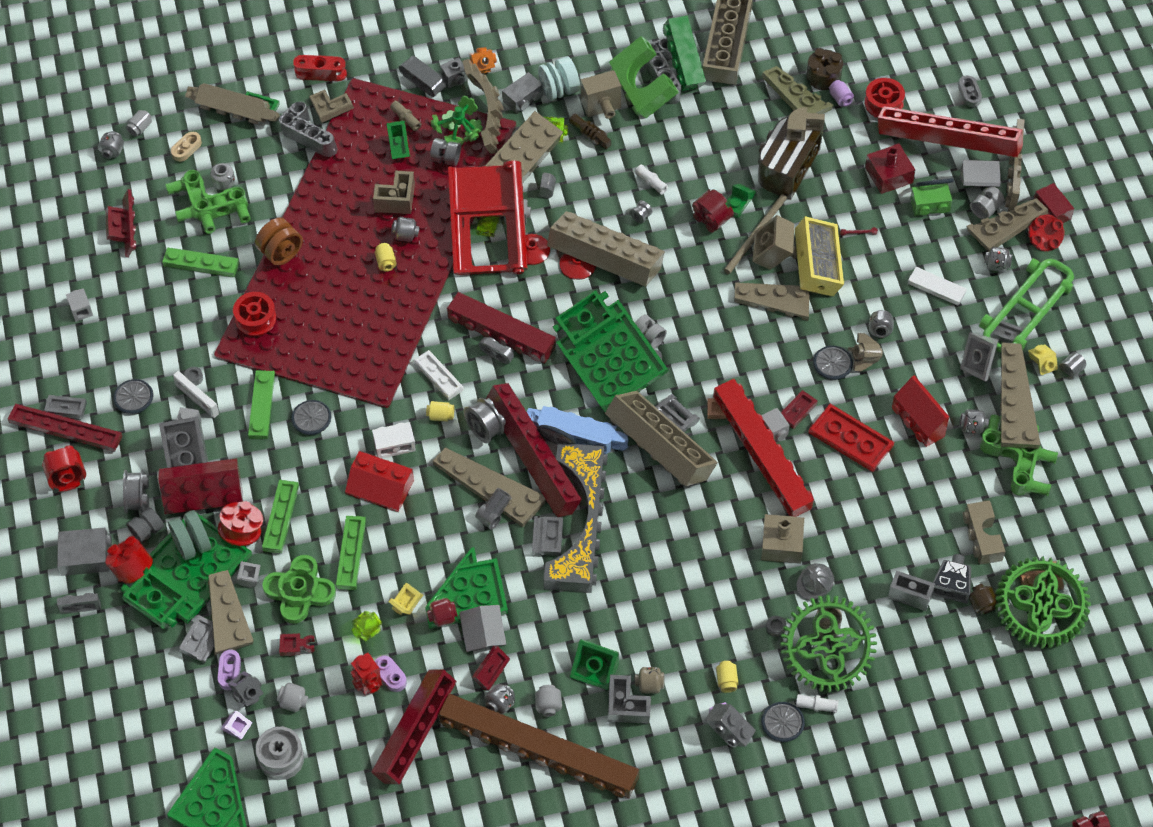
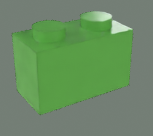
M948 183L912 187L910 200L914 216L950 212L952 198Z

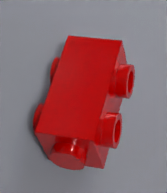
M369 653L359 655L351 662L352 671L350 674L354 679L352 683L357 691L361 690L366 696L369 693L376 692L382 686L380 669Z

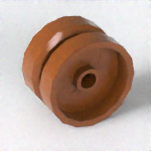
M275 218L266 223L260 229L255 239L256 248L266 255V258L274 265H282L290 261L299 252L303 243L302 235L292 228L284 218Z

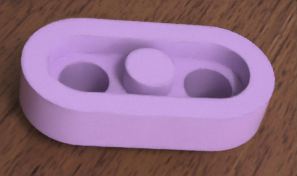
M227 650L220 656L218 682L224 690H232L228 683H226V680H233L240 674L241 659L234 650ZM229 661H234L233 664H227Z
M380 656L375 660L380 669L381 680L387 688L393 692L402 691L406 687L407 680L397 664L388 656ZM382 663H386V664H387V666H385V667H382V666H380V665H381ZM398 677L399 680L393 681V678Z

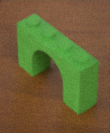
M640 36L610 60L609 63L612 67L611 71L614 70L619 79L621 88L626 91V98L634 105L632 107L634 112L638 116L642 115L648 118L679 92L673 81L665 74L660 75L644 88H636L635 79L638 71L657 55L650 42Z

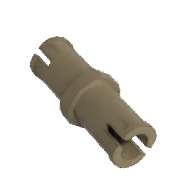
M394 101L391 104L390 109L414 131L421 127L422 123L412 115L409 109H406L398 101Z

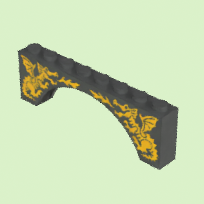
M558 443L556 460L565 474L582 492L588 508V517L585 528L577 542L561 556L545 563L544 590L592 593V586H596L597 574L593 573L594 568H598V556H595V551H599L600 539H597V533H601L602 525L598 518L603 515V504H600V499H604L605 488L601 487L602 482H606V471H603V465L607 466L608 454H604V446Z

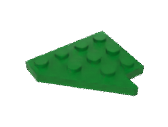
M472 547L426 605L425 610L429 628L436 627L434 622H429L427 610H430V603L444 598H448L450 602L454 601L458 617H455V621L452 624L461 623L459 612L479 606L499 605L501 615L508 614L497 558L477 562L475 548Z
M214 747L167 813V817L183 827H247L232 757Z

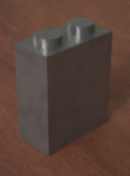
M106 527L58 532V569L61 576L109 572L105 561L108 556L107 550L109 546H112L111 534L108 535Z

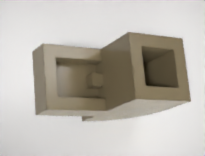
M807 107L794 110L789 115L786 140L805 141L806 130L823 131L825 114L807 113Z

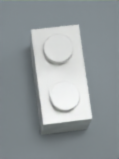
M410 422L372 430L379 458L416 451Z

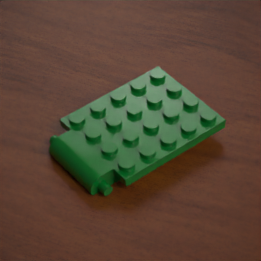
M595 290L557 316L556 320L558 323L553 326V329L556 333L562 329L566 333V336L556 342L603 411L606 412L616 395L633 391L640 392L669 372V370L620 301L617 300L607 307L604 302L609 297L607 292L604 291L598 294Z
M198 513L197 515L209 538L211 550L200 553L194 545L195 557L185 561L177 549L170 532L149 554L153 559L151 567L149 569L146 567L143 571L144 575L132 582L131 587L125 584L121 588V591L124 593L122 599L163 629L168 626L175 627L177 624L176 617L188 624L210 601L209 575L228 570L230 577H232L239 570L241 561L246 562L252 556V551L245 546H237L224 541L218 533V527Z

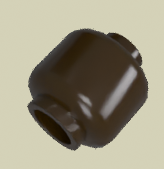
M979 584L972 588L973 592L970 593L969 601L976 613L985 615L996 609L995 606L998 602L991 586Z

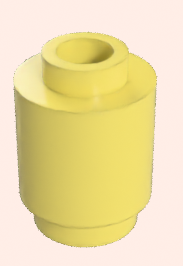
M387 243L379 244L376 247L375 256L379 269L391 271L397 264L392 247Z
M431 401V404L427 405L426 416H429L432 421L448 422L454 419L455 407L448 402Z
M731 661L720 662V665L716 667L718 687L724 693L736 691L739 684L736 664H733Z

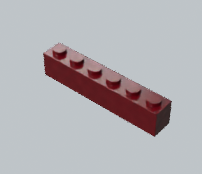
M460 292L456 294L447 307L448 319L453 323H459L468 330L476 331L484 337H491L499 344L508 346L519 354H525L534 361H540L545 364L556 348L555 336Z
M444 669L428 670L372 769L371 773L384 784L400 785L439 715L449 693L454 688L457 681Z

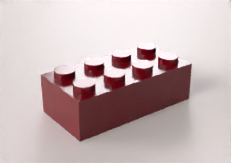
M237 458L159 469L158 480L165 514L221 507L233 502H243V489Z

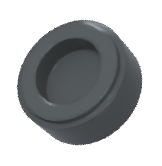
M190 367L185 370L184 376L195 386L201 384L203 373L200 368Z
M780 616L770 617L766 623L767 633L773 637H780L786 631L783 629V626H786V621Z

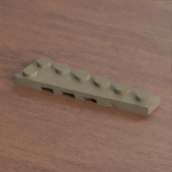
M1017 119L1016 126L1013 125L1012 128L1023 129L1024 136L1025 119ZM1022 149L1018 158L1009 156V164L1012 167L1008 169L1007 178L1010 179V182H1007V196L1005 200V207L1008 208V212L1014 210V207L1018 204Z
M1002 343L1001 447L1039 449L1040 438L1022 345Z
M444 448L433 460V465L486 502L489 501L497 488H501L510 494L512 499L502 513L522 527L547 502L543 494L447 448Z

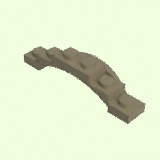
M470 59L462 61L466 76L473 85L485 93L487 99V124L485 130L481 131L484 146L492 155L498 152L496 147L498 140L496 137L500 135V119L503 118V106L501 101L498 100L500 94L497 87H493L489 82L487 76L479 71L477 65L473 64Z

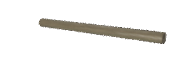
M784 194L780 195L724 269L725 273L730 274L754 243V232L771 220L786 201L787 197Z

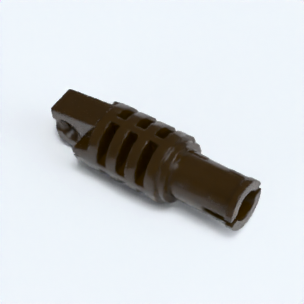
M576 113L570 117L569 123L578 128L581 135L585 136L593 144H599L606 150L611 146V139L607 137V133L591 121L583 120Z

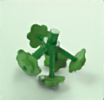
M462 96L458 102L459 106L455 107V111H447L446 114L442 115L441 121L438 120L437 115H432L431 126L433 130L441 134L442 125L443 128L453 131V135L444 136V140L447 143L452 141L463 145L465 141L472 142L479 137L478 133L483 129L481 121L472 119L469 122L465 118V113L472 115L478 109L477 105L474 104V99ZM460 125H463L466 130V137L463 140L456 136Z

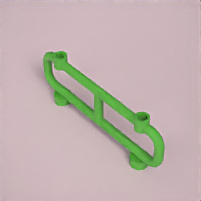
M1034 258L1031 260L1026 268V271L1031 274L994 319L986 314L981 320L979 327L984 330L983 336L990 337L995 328L1018 303L1036 314L1012 342L1021 344L1022 350L1025 348L1028 342L1025 339L1060 296L1064 292L1069 294L1074 287V284H1072L1074 280L1072 270L1055 259H1046L1041 263ZM1048 266L1055 267L1066 274L1067 277L1061 282L1042 308L1037 307L1022 297ZM998 343L996 351L1001 353V344Z

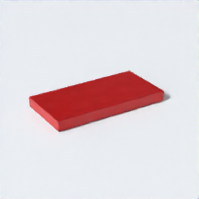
M832 404L828 405L808 432L871 472H874L895 443Z

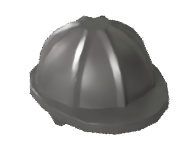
M818 563L807 566L797 581V591L804 599L810 600V598H813L815 600L818 599V596L822 597L830 592L834 585V575L831 569L824 564Z

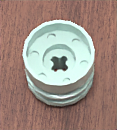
M569 56L557 59L555 66L552 62H548L546 65L543 64L538 67L540 82L543 84V91L550 101L556 100L557 97H563V91L567 95L580 91L579 76Z

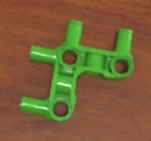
M196 170L187 171L181 180L165 184L168 195L185 191L189 197L190 207L175 211L178 222L191 218L198 219L202 222L205 232L210 234L215 231L212 220L214 218L237 212L241 223H247L251 220L247 209L248 201L245 191L241 187H234L218 194L208 195L205 191L203 179Z
M991 415L988 428L984 430L982 435L981 451L996 457L1011 458L1015 461L1017 465L1014 467L1011 478V491L1015 495L1022 496L1033 492L1048 496L1051 484L1034 481L1032 477L1036 461L1041 460L1056 464L1058 452L1043 449L1041 446L1039 449L1001 447V431H999L1001 417Z

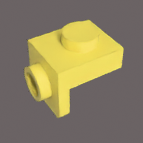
M1038 345L1034 349L1028 350L1029 357L1038 364L1041 375L1058 369L1056 353L1048 346Z
M405 583L396 598H390L388 602L393 605L392 609L398 614L402 615V613L410 615L423 597V594L410 584Z

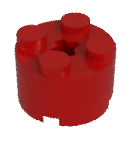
M65 446L64 448L44 454L42 467L51 489L58 488L59 491H69L81 485L80 481L83 478L85 480L87 474L79 452L73 446Z
M130 536L120 544L110 546L107 550L108 556L105 561L106 566L119 582L123 581L125 584H129L144 575L143 571L146 567L148 569L151 567L153 559L142 544L134 536Z

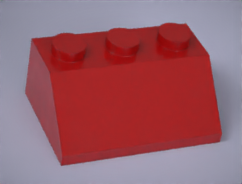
M915 375L912 376L894 395L892 408L897 415L901 416L906 427L911 428L915 433L917 440L922 442L925 447H928L945 437L949 416Z
M359 451L350 469L345 494L399 512L414 482L413 469Z

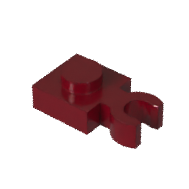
M300 633L280 634V656L301 655V650L309 653L314 652V645L309 646L307 644L315 642V637L308 635L301 639Z

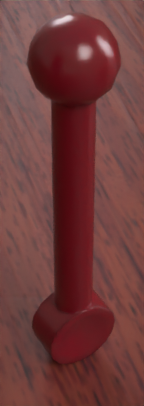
M875 227L871 228V230H840V235L842 236L861 233L876 235L878 233V229Z

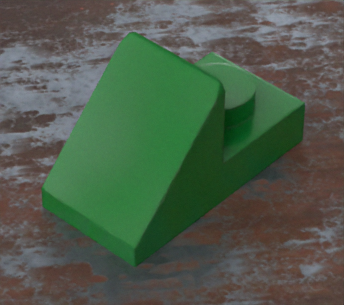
M405 121L387 123L392 159L410 157Z
M742 184L732 186V194L725 204L728 208L732 207L734 217H740L756 194V191Z

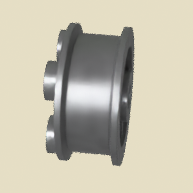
M479 398L475 405L464 408V417L469 428L483 443H489L491 437L504 433L505 419L497 412L489 398Z
M124 470L123 504L125 513H128V510H141L143 512L145 508L149 507V496L146 494V489H149V477L144 473V470H141L140 473H128L127 470Z

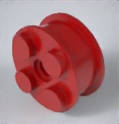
M875 79L866 88L865 108L875 118H878L883 106L903 109L905 90L894 79Z
M246 293L240 296L233 306L236 326L246 335L262 336L269 332L276 323L274 303L264 293Z
M248 501L227 504L221 509L217 529L224 541L237 546H246L255 543L259 539L263 515L257 507L251 505Z

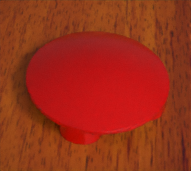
M1041 215L1035 218L1028 230V236L1032 245L1041 251H1051L1058 248L1064 239L1063 222L1052 215Z

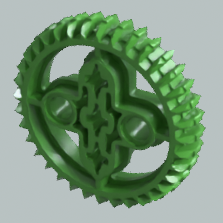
M1036 556L1033 557L1032 562L1029 558H1026L1024 563L1021 560L1018 561L1017 566L1015 564L1012 565L1011 570L1007 569L1006 575H1002V582L998 583L997 587L999 589L995 592L998 595L996 597L998 604L995 608L1000 610L997 615L998 617H1004L1001 620V624L1007 623L1008 625L1005 629L1006 631L1013 630L1011 636L1017 634L1019 635L1018 641H1021L1023 638L1026 640V645L1031 641L1033 642V647H1036L1038 643H1040L1041 648H1044L1046 644L1049 648H1052L1054 643L1059 647L1061 641L1067 644L1068 639L1073 640L1075 635L1080 634V629L1085 627L1084 623L1088 621L1087 615L1090 614L1088 608L1091 606V602L1087 601L1090 595L1085 594L1088 591V587H1082L1084 580L1078 581L1080 575L1072 574L1074 568L1066 569L1067 563L1061 566L1059 565L1060 560L1053 563L1052 557L1048 561H1045L1044 556L1040 558V561H1038ZM1045 571L1035 577L1033 587L1021 585L1014 590H1009L1015 579L1023 573ZM1054 574L1069 584L1075 593L1078 605L1074 604L1070 596L1057 593L1058 580ZM1018 595H1024L1027 600H1021ZM1008 599L1011 600L1015 608L1028 612L1027 623L1032 631L1023 627L1014 618L1008 606ZM1058 604H1064L1067 609H1061ZM1072 614L1076 615L1074 621L1065 630L1055 634H1040L1050 628L1052 618L1065 619ZM1039 616H1040V622H1041L1040 626H1039V622H1038L1039 620L1037 619Z
M826 595V601L824 602L822 597L818 596V603H815V600L810 598L812 605L808 606L807 602L804 601L805 609L802 610L797 606L796 609L800 613L798 615L794 612L790 613L794 617L793 621L788 618L786 619V622L791 625L790 627L783 626V629L788 631V634H781L782 638H787L786 642H780L781 646H787V649L781 650L782 654L788 653V656L784 657L783 660L784 662L791 661L786 666L787 669L794 667L795 669L791 674L794 676L799 673L798 681H801L804 677L806 679L804 681L805 686L811 681L813 682L811 685L812 689L816 688V684L820 685L819 691H823L824 685L827 686L828 692H831V686L835 685V690L839 691V684H842L843 688L847 689L845 682L849 681L853 686L854 681L852 679L854 677L860 681L861 678L858 674L860 672L863 675L867 674L863 670L864 666L869 669L871 668L867 660H875L874 657L869 656L870 653L877 652L876 649L871 648V645H877L876 641H871V638L876 637V633H869L870 630L874 629V626L870 625L867 627L866 624L871 621L870 618L862 619L866 615L865 611L860 614L857 613L860 606L857 605L853 610L851 608L853 606L852 601L848 605H844L846 598H842L841 603H838V596H834V600L830 601V596ZM825 608H836L850 614L858 622L863 633L859 634L856 629L848 627L838 629L836 617L832 613L825 611ZM818 609L819 613L813 618L814 633L802 636L794 647L793 636L799 622L807 614ZM822 618L830 619V626L826 629L819 626V621ZM834 630L836 634H843L837 637H833L832 634H824L821 637L822 639L812 641V639L819 637V632L829 633ZM848 634L851 637L857 638L851 641V645L843 642V639H846ZM827 638L835 642L831 645L830 649L827 646L821 645L826 642ZM864 640V651L858 665L848 674L838 677V674L843 671L845 666L843 654L855 651L860 646L861 641ZM806 642H809L811 645H814V647L811 648V652H807L806 649L800 648L806 646ZM845 646L844 648H840L838 650V655L832 653L836 651V647ZM824 650V652L830 653V654H827V655L824 657L822 653H820V652L814 653V652H815V651ZM797 652L804 659L819 658L822 671L832 676V679L818 678L805 671L798 663L795 653ZM831 658H835L838 661V666L835 669L827 667V661Z

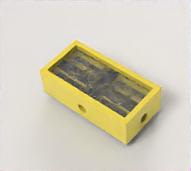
M804 217L795 228L800 289L834 296L844 285L838 225Z

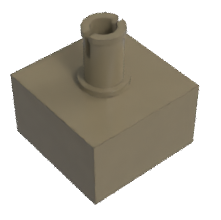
M614 70L581 79V103L587 117L604 113L605 118L610 119L616 115L614 110L621 108V84Z
M776 215L754 232L753 262L771 270L789 256L796 259L797 249L793 246L794 223Z
M765 514L761 560L801 564L805 518Z

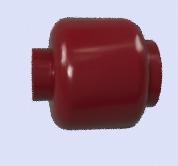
M448 598L431 602L430 610H427L429 622H434L436 627L452 624L455 621V617H458L454 601L450 602Z

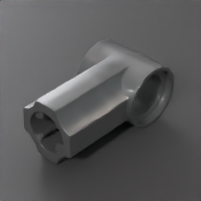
M497 488L489 501L477 510L475 517L490 530L495 528L501 520V513L512 499L511 495L501 488Z

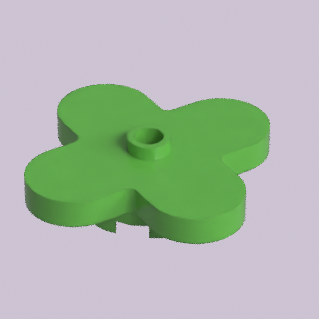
M309 555L296 557L292 561L289 571L286 573H270L264 578L262 583L263 591L268 598L282 601L280 606L282 618L291 624L302 622L308 615L310 605L326 606L332 603L336 597V589L333 582L325 578H317V562Z

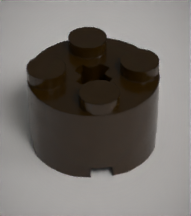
M817 48L808 59L806 78L810 81V85L819 90H829L830 85L834 81H841L843 69L842 55L832 50Z

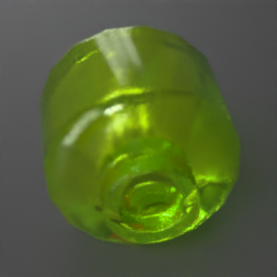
M364 611L352 620L353 628L351 632L357 639L361 638L364 641H368L380 632L382 622L375 612Z

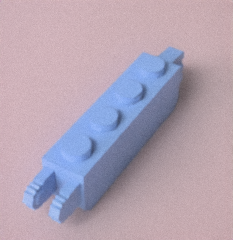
M543 406L542 410L532 408L527 410L537 429L540 425L556 427L571 435L575 439V444L604 446V454L611 452L612 448L622 451L628 448V436L625 433L616 431V426H613L611 423L599 422L590 417H581L572 412L560 411L555 407Z

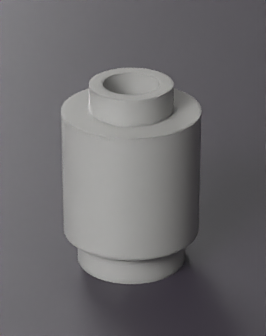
M138 110L127 122V131L133 136L141 135L152 123L151 115L145 110Z

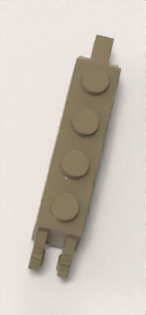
M205 83L199 85V88L188 86L185 97L199 104L201 109L208 111L211 108L217 109L216 113L225 116L227 113H231L233 118L242 120L243 117L249 118L248 122L259 125V122L265 123L266 120L276 122L280 117L278 112L269 109L270 105L267 101Z

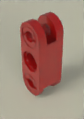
M299 55L293 60L295 75L302 80L342 81L347 76L345 60L341 57Z

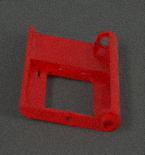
M506 161L501 166L448 167L454 274L471 275L506 272L523 274L528 267L521 162ZM505 216L509 262L505 265L473 266L470 219L473 217Z

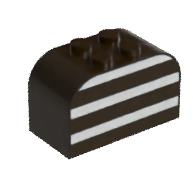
M785 117L776 124L773 130L769 131L767 141L763 142L760 146L758 182L763 189L779 196L784 194L787 199L791 200L821 150L823 131L806 130L805 141L786 140L789 117Z

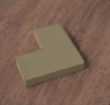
M325 89L309 96L321 123L354 108L347 93L330 100Z

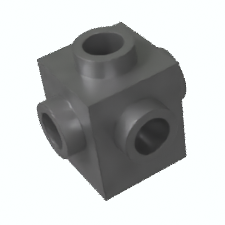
M460 58L440 65L441 76L446 80L448 88L468 81Z

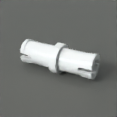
M642 164L636 168L635 174L642 178L647 186H652L661 195L667 191L668 185L661 181L656 173L650 172Z
M798 694L796 707L813 709L815 712L820 710L837 713L839 700L820 698L819 695L812 697Z

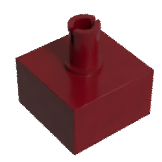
M900 144L867 154L865 169L880 194L914 182L915 168Z

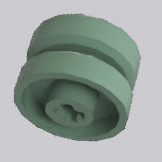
M194 510L184 514L185 525L178 517L168 521L172 539L185 561L195 557L194 545L200 553L212 549L203 524Z

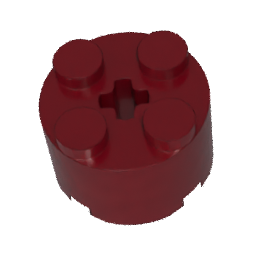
M708 189L692 204L695 212L693 217L696 221H702L706 224L707 230L711 233L717 231L730 220L734 212L731 206L728 208L725 204L727 202L726 198L715 189L711 191Z

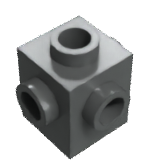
M245 671L228 683L234 692L232 697L238 704L253 705L264 694L260 688L262 686L260 681Z

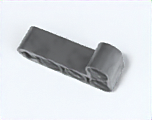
M663 38L650 43L657 55L647 62L645 67L653 80L665 74L673 81L679 93L667 103L677 104L681 99V85L667 63L672 60V55L667 48V38Z
M295 102L279 117V122L285 136L326 157H331L337 153L338 149L334 136L309 122L310 116L304 102Z

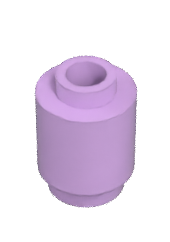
M836 80L829 87L830 94L839 106L851 104L854 95L844 82Z

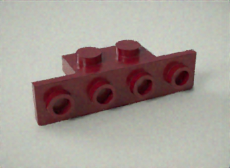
M127 189L122 199L123 209L107 206L105 210L107 240L124 242L125 257L127 258L136 248V240H134L136 227L133 225L135 211H132L134 197L132 196L131 189Z

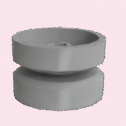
M283 726L273 727L266 730L256 743V755L260 768L269 778L287 780L301 770L304 763V752L298 734L292 729Z

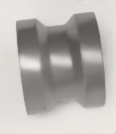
M642 200L636 204V207L630 210L631 217L640 224L653 213L650 205Z

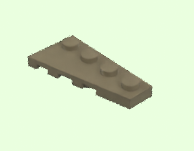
M1033 199L1014 207V210L1000 212L996 217L991 219L985 218L981 220V223L976 225L970 224L966 227L967 231L990 252L992 247H999L1029 227L1035 218L1047 215L1048 209L1038 199Z

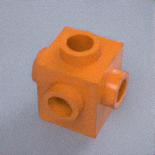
M481 47L477 48L476 52L469 53L470 61L477 65L481 73L491 72V68H495L494 63H497L495 52L492 53V50Z

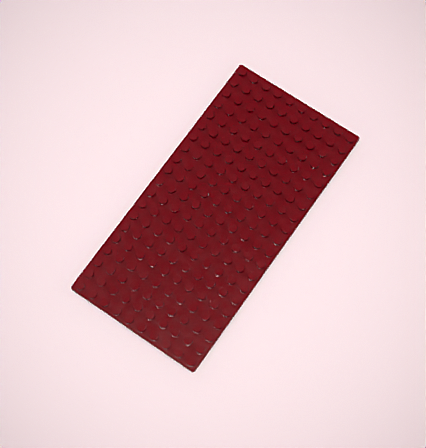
M353 78L345 93H347L354 108L333 117L326 129L327 132L334 136L338 149L337 153L331 157H326L315 151L282 217L302 235L303 243L299 252L290 261L282 265H274L266 258V255H263L244 293L261 292L272 299L276 312L275 325L262 336H250L242 333L237 328L233 315L214 355L215 358L258 371H275V376L389 408L453 268L448 167H483L487 165L496 153L491 155L484 146L482 134L479 132V137L475 141H465L461 145L460 158L456 166L445 164L444 161L441 163L431 161L430 152L434 139L444 140V136L453 135V131L443 128L442 125L441 134L433 130L431 126L432 115H437L438 120L441 121L442 115L446 114L449 110L455 111L457 105ZM394 101H398L406 109H409L412 115L422 123L417 131H414L405 123L410 157L392 159L387 123L401 121L399 116L390 109ZM479 111L473 112L472 115L465 113V118L469 122L472 119L480 120L483 127L482 131L485 130L487 113ZM505 118L500 119V135L496 137L498 140L496 145L498 151L512 137L516 128L515 121ZM460 125L456 135L462 138V140L466 137V130L463 125ZM395 171L414 172L415 188L411 214L375 212L373 202L375 184L394 185ZM398 217L414 219L416 226H419L418 236L414 237L411 242L396 240L394 235L391 234L393 221L397 220ZM475 217L470 219V228ZM387 243L393 249L397 264L391 271H382L378 267L375 249L379 244Z

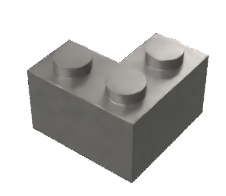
M610 675L608 722L649 724L651 696H630L631 676Z

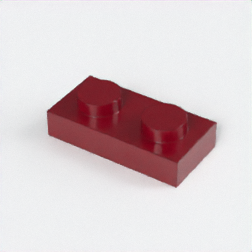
M802 390L781 414L789 426L794 429L817 405L818 400Z
M493 646L472 676V679L483 690L489 691L510 661V658L498 646Z

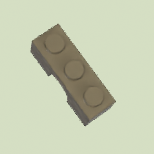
M990 500L967 504L966 510L963 512L964 523L968 524L969 540L973 541L974 544L973 554L975 558H978L979 565L1003 561L1005 555L1001 535H988L983 531L984 528L993 527L995 519Z

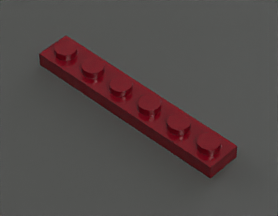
M16 403L8 417V422L11 424L113 452L116 451L122 438V433Z

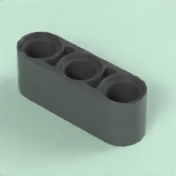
M411 56L399 66V70L405 78L431 97L436 96L447 87L446 80L440 74L415 56Z

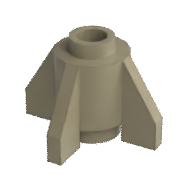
M865 333L857 334V343L859 344H856L854 347H848V351L853 352L854 359L858 360L854 361V371H863L878 362L883 354L880 345Z

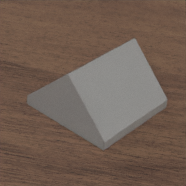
M963 160L959 178L962 184L966 186H1000L999 161Z
M969 333L960 369L987 381L998 339Z
M499 605L479 606L459 612L466 652L506 645Z

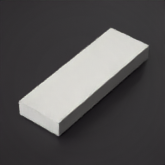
M918 267L914 269L908 280L909 285L957 306L967 290Z
M429 350L414 360V364L448 400L464 391L463 386Z
M179 371L173 375L175 385L211 417L215 418L219 415L217 404Z

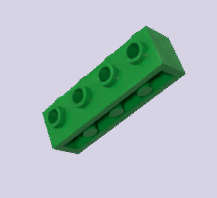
M688 15L668 19L663 24V34L667 37V48L672 55V66L676 70V78L681 85V91L700 88L704 85L706 79Z

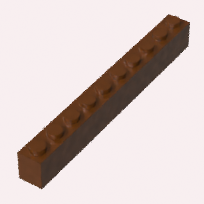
M450 693L439 713L440 723L448 729L454 728L465 736L479 738L485 744L492 743L497 745L505 752H514L520 758H529L536 761L540 766H549L560 774H569L580 782H589L597 789L609 790L620 798L626 797L630 799L639 779L638 768Z

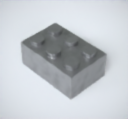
M196 416L159 423L167 468L208 462L200 417Z

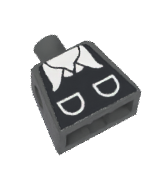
M954 554L952 561L943 560L933 581L935 585L932 595L965 604L968 603L971 588V567L963 564L964 556Z

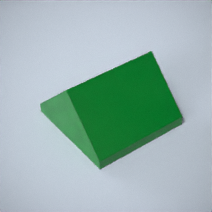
M580 639L570 677L608 690L610 675H615L619 666V652Z

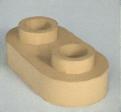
M197 132L186 133L172 146V158L179 162L187 160L201 146L200 135Z

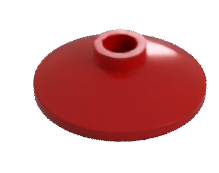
M537 234L526 235L527 265H537L548 258L550 247L547 246L548 241L544 237Z
M565 253L560 259V269L570 279L582 280L588 278L596 269V266Z

